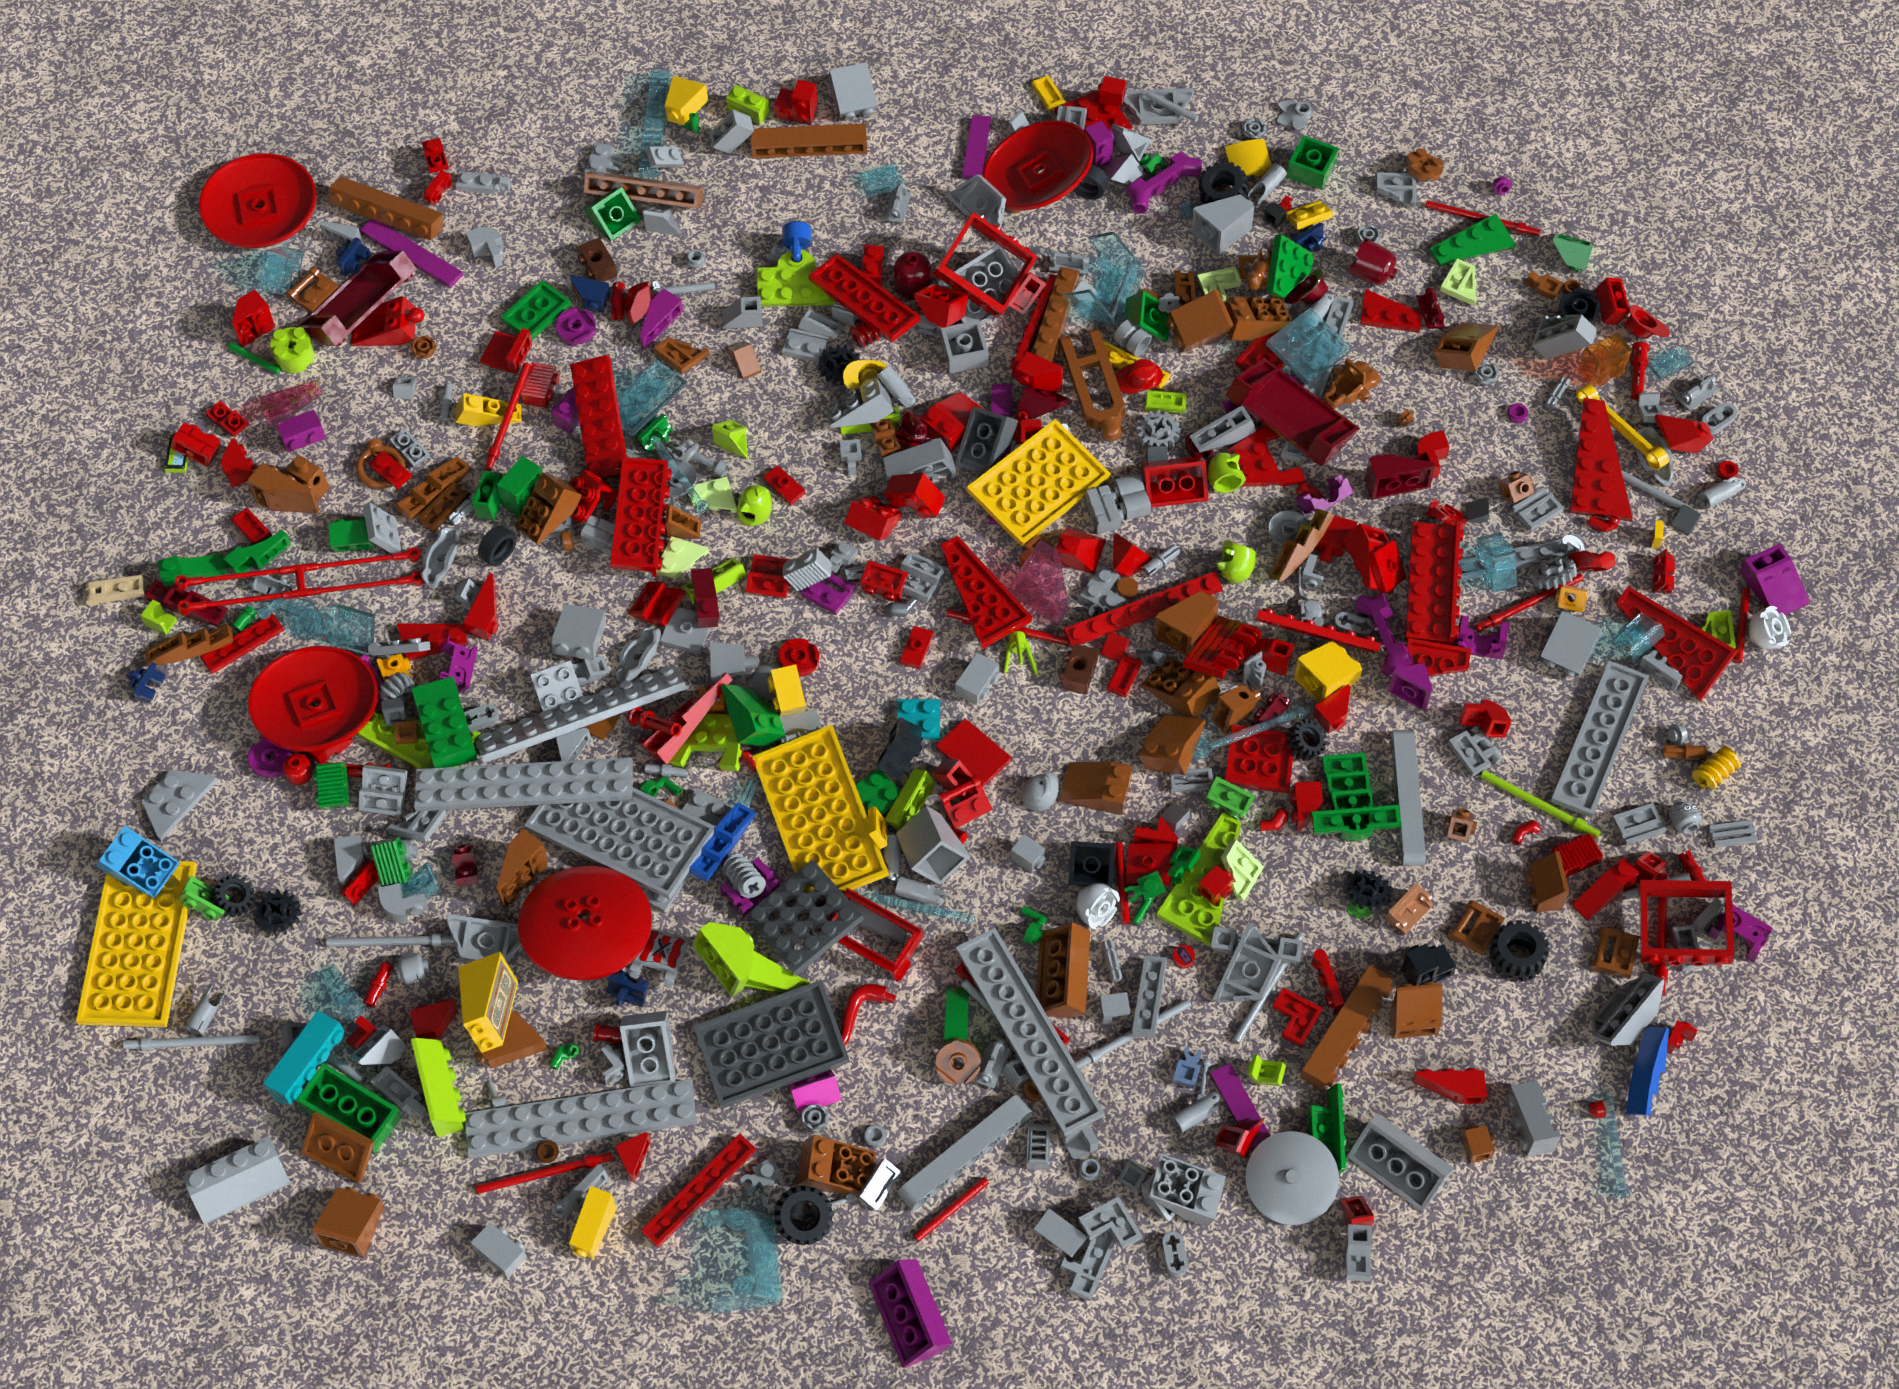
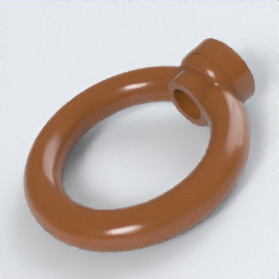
M371 439L366 443L367 450L357 460V475L368 487L375 489L389 488L392 485L386 480L376 481L366 475L364 470L365 462L371 456L376 457L384 451L405 468L404 458L393 447L382 445L380 439Z

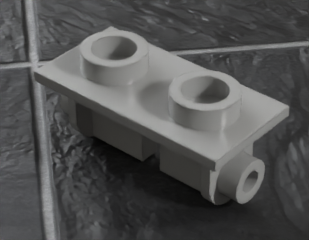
M899 183L895 189H892L884 221L904 222L911 192L907 191L903 183Z
M1050 253L1049 271L1058 272L1061 266L1079 270V274L1088 275L1090 257H1086V254H1072V256H1068V254Z
M1704 376L1676 396L1675 399L1687 410L1691 411L1719 390L1714 386L1716 382L1715 376Z
M272 575L256 576L249 583V587L253 591L265 595L269 588H271L269 594L295 590L290 585V581L281 577L276 580L272 578ZM278 598V599L281 600V601L288 600V599Z
M1262 651L1246 659L1242 684L1248 681L1254 688L1258 689L1263 686L1266 664L1261 660Z
M1002 1040L990 1041L980 1063V1071L973 1080L974 1082L992 1089L995 1088L1011 1049L1004 1047L1005 1043Z

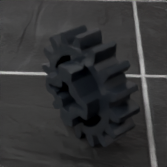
M837 345L836 349L830 346L829 352L823 351V356H819L818 369L820 376H825L826 382L832 380L833 385L836 382H840V385L843 386V372L848 364L861 360L859 353L855 354L854 348L848 350L847 345L843 348Z
M1356 870L1354 875L1349 874L1348 878L1345 879L1343 894H1347V900H1353L1352 905L1359 904L1360 909L1366 906L1370 911H1372V907L1379 910L1381 905L1385 907L1387 902L1390 901L1392 886H1388V880H1382L1383 875L1375 876L1374 871L1369 874L1366 870H1363V873Z
M279 889L276 890L275 894L268 891L266 898L262 895L260 896L261 903L255 902L256 910H252L255 917L253 920L258 925V929L261 932L265 931L267 936L271 932L274 933L275 937H278L279 932L287 935L288 928L294 930L293 924L300 923L297 916L302 915L301 909H299L301 905L295 895H290L287 890L283 894H281Z

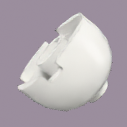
M1775 606L1763 608L1755 613L1750 620V638L1763 649H1778L1789 643V640L1786 641L1787 636L1791 634L1789 623L1783 613H1778L1775 610L1778 609Z
M1096 883L1087 886L1079 892L1077 897L1076 911L1079 918L1093 929H1097L1095 926L1098 925L1103 927L1117 911L1115 903L1116 900L1119 902V894L1105 884Z

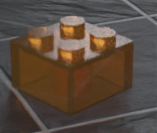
M1617 332L1584 349L1578 372L1593 387L1597 385L1602 386L1608 380L1614 377L1619 378L1626 372L1632 348L1620 333Z

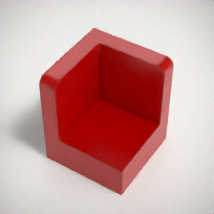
M1041 419L1021 420V444L1042 429Z
M362 1015L355 1020L358 1029L346 1039V1043L355 1051L377 1030Z

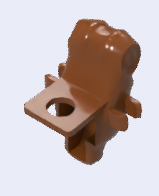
M1260 248L1257 255L1239 256L1240 278L1248 280L1250 290L1261 289L1262 292L1266 290L1273 249L1269 248L1265 255L1262 254V249ZM1245 263L1252 264L1250 272L1245 270Z
M1346 358L1345 370L1339 366L1332 369V377L1334 379L1330 384L1329 391L1324 394L1323 401L1333 409L1342 404H1351L1358 399L1366 403L1370 399L1369 390L1378 385L1381 377L1368 363L1362 361L1354 363L1349 358Z

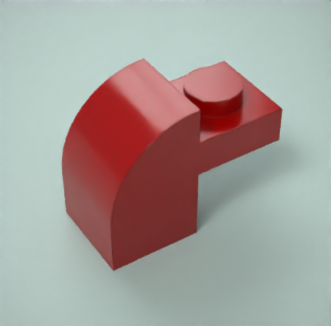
M1444 430L1423 436L1418 443L1415 459L1435 463L1433 478H1438L1441 466L1438 459L1447 458L1450 448Z
M1481 699L1480 704L1464 703L1458 718L1460 725L1480 726L1485 737L1505 738L1512 722L1507 711L1502 706L1486 699Z

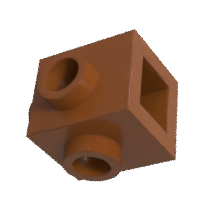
M1513 471L1508 474V477L1498 481L1504 501L1512 503L1521 502L1529 495L1535 493L1532 478L1529 474L1520 471Z
M1463 808L1452 809L1451 816H1446L1444 828L1448 829L1447 837L1455 841L1469 842L1470 834H1475L1477 822L1473 821L1474 814Z

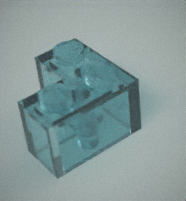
M285 246L265 250L262 256L263 268L259 275L260 289L277 294H285L290 289L292 273L301 270L304 251Z
M1500 532L1477 537V546L1474 547L1476 557L1480 558L1485 567V573L1483 574L1484 584L1493 593L1516 588V551Z

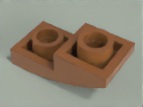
M890 418L870 423L882 459L890 456L892 453L901 452V447Z

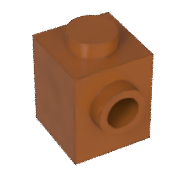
M1473 1125L1466 1128L1461 1139L1469 1163L1492 1159L1495 1152V1139L1492 1132L1489 1133L1487 1125L1482 1127Z

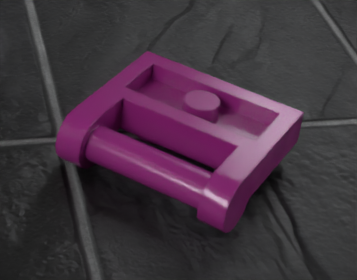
M831 573V576L827 577L826 580L844 589L843 593L822 582L814 583L803 589L801 592L802 597L837 615L853 594L857 585Z

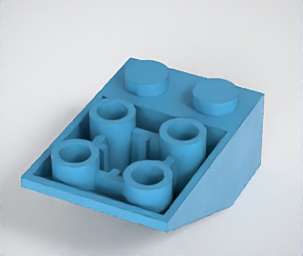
M124 826L96 866L113 878L155 899L180 862L127 826Z

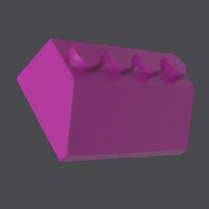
M917 1259L897 1260L868 1282L903 1368L934 1357L952 1345V1341Z

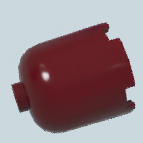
M1365 238L1355 255L1356 259L1353 265H1350L1347 273L1372 285L1382 286L1389 279H1394L1398 271L1395 268L1397 259L1390 250Z
M908 251L901 254L895 262L894 289L898 295L906 297L907 300H915L914 294L933 284L932 268L926 255L918 251Z

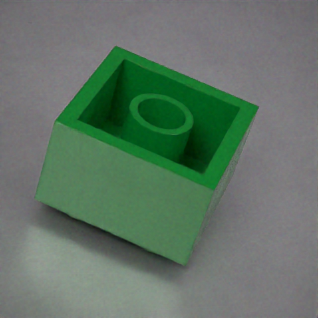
M1303 135L1288 162L1286 177L1323 190L1337 163L1339 148Z
M521 456L496 484L501 505L517 516H520L542 473V467Z

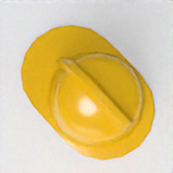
M876 360L853 361L846 366L843 372L844 384L848 389L855 390L867 379L876 377L887 365Z

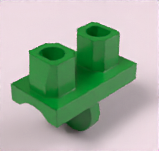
M663 413L659 417L652 416L648 420V427L645 430L638 429L634 434L647 453L659 442L666 444L669 441L667 435L673 429L667 421V416Z

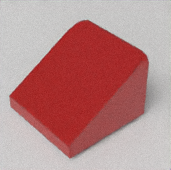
M1110 632L1100 655L1119 663L1122 655L1126 653L1129 647V639Z

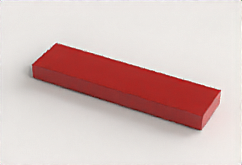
M271 613L233 636V642L205 653L200 658L210 673L214 674L285 630L275 615Z

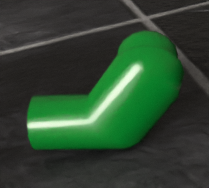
M572 1043L559 1046L548 1066L558 1070L562 1061L578 1055L579 1047Z

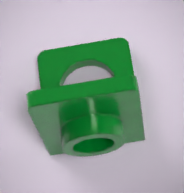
M1144 153L1140 162L1137 161L1142 168H1147L1152 178L1157 175L1154 172L1156 164L1161 166V172L1167 168L1159 153Z

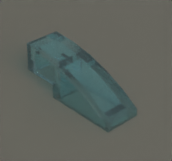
M334 963L314 975L348 1023L367 1011L363 1001Z

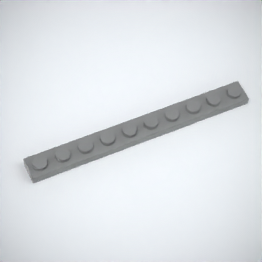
M1334 296L1304 385L1307 390L1321 400L1354 300ZM1285 441L1281 458L1301 463L1304 453L1288 441Z

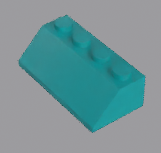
M317 1010L263 1083L276 1103L291 1105L299 1097L304 1086L316 1074V1070L321 1063L328 1059L330 1051L335 1044L342 1040L345 1031L340 1022Z

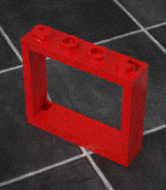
M972 212L964 221L932 274L954 290L968 294L970 301L995 318H999L1005 312L1038 256L1032 253L1030 248L1020 245L1013 236L1004 234L997 225H991L985 220L984 216L980 217ZM970 225L1024 262L1000 303L945 266Z
M1640 880V963H1652V965L1669 963L1672 966L1692 964L1693 966L1715 964L1718 967H1721L1722 964H1733L1734 937L1731 881ZM1647 897L1724 898L1726 950L1648 948Z

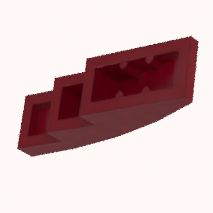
M156 579L144 595L146 600L151 602L153 599L159 602L161 607L180 614L178 603L181 600H187L190 603L199 601L212 602V600L192 590L187 592L177 589L175 585H172V587L164 586L162 582ZM223 605L206 607L207 609L194 610L183 616L218 626L227 613L228 608Z

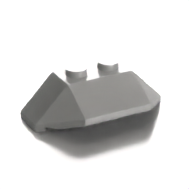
M1643 973L1640 975V978L1631 980L1618 987L1591 1019L1593 1038L1611 1046L1632 1045L1659 1011L1664 980L1648 973Z

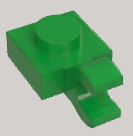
M1182 845L1178 847L1170 860L1172 867L1168 871V876L1173 877L1171 883L1179 885L1183 880L1184 871L1191 872L1201 856L1198 849Z

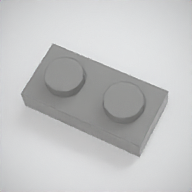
M648 147L645 150L651 168H674L683 165L678 147Z

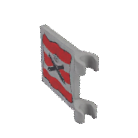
M651 929L647 944L631 964L630 977L638 979L643 965L665 971L664 986L673 988L690 938Z

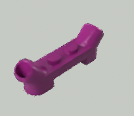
M1181 151L1170 158V166L1147 182L1141 177L1134 181L1126 190V195L1132 200V210L1139 214L1148 211L1149 199L1151 197L1161 194L1165 188L1176 184L1183 176L1199 177L1202 170V160L1200 158H1190Z
M1380 593L1374 597L1360 595L1355 602V608L1359 614L1374 618L1375 621L1372 622L1376 633H1380L1382 637L1379 639L1383 650L1388 652L1381 666V671L1386 677L1391 678L1395 668L1412 664L1413 660L1402 641L1395 642L1386 620L1393 613L1384 594Z

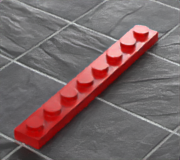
M1216 571L1066 627L1063 629L1070 649H1073L1074 643L1083 645L1107 636L1110 632L1115 633L1152 619L1158 613L1200 591L1215 595L1222 592L1223 588Z

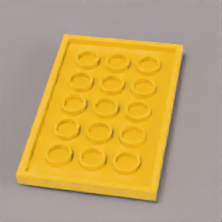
M1054 419L968 485L966 491L1023 547L1083 500L1087 490L1097 489L1111 477V473L1071 433Z

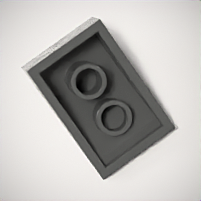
M973 406L955 465L982 474L987 472L1000 461L1012 441L1018 420Z

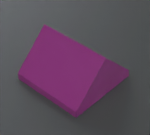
M1425 663L1395 668L1388 690L1389 693L1424 712L1428 708L1433 690Z

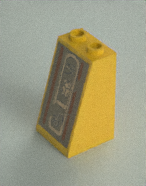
M497 952L458 967L463 1025L481 1053L503 1045L518 986V980L501 952Z

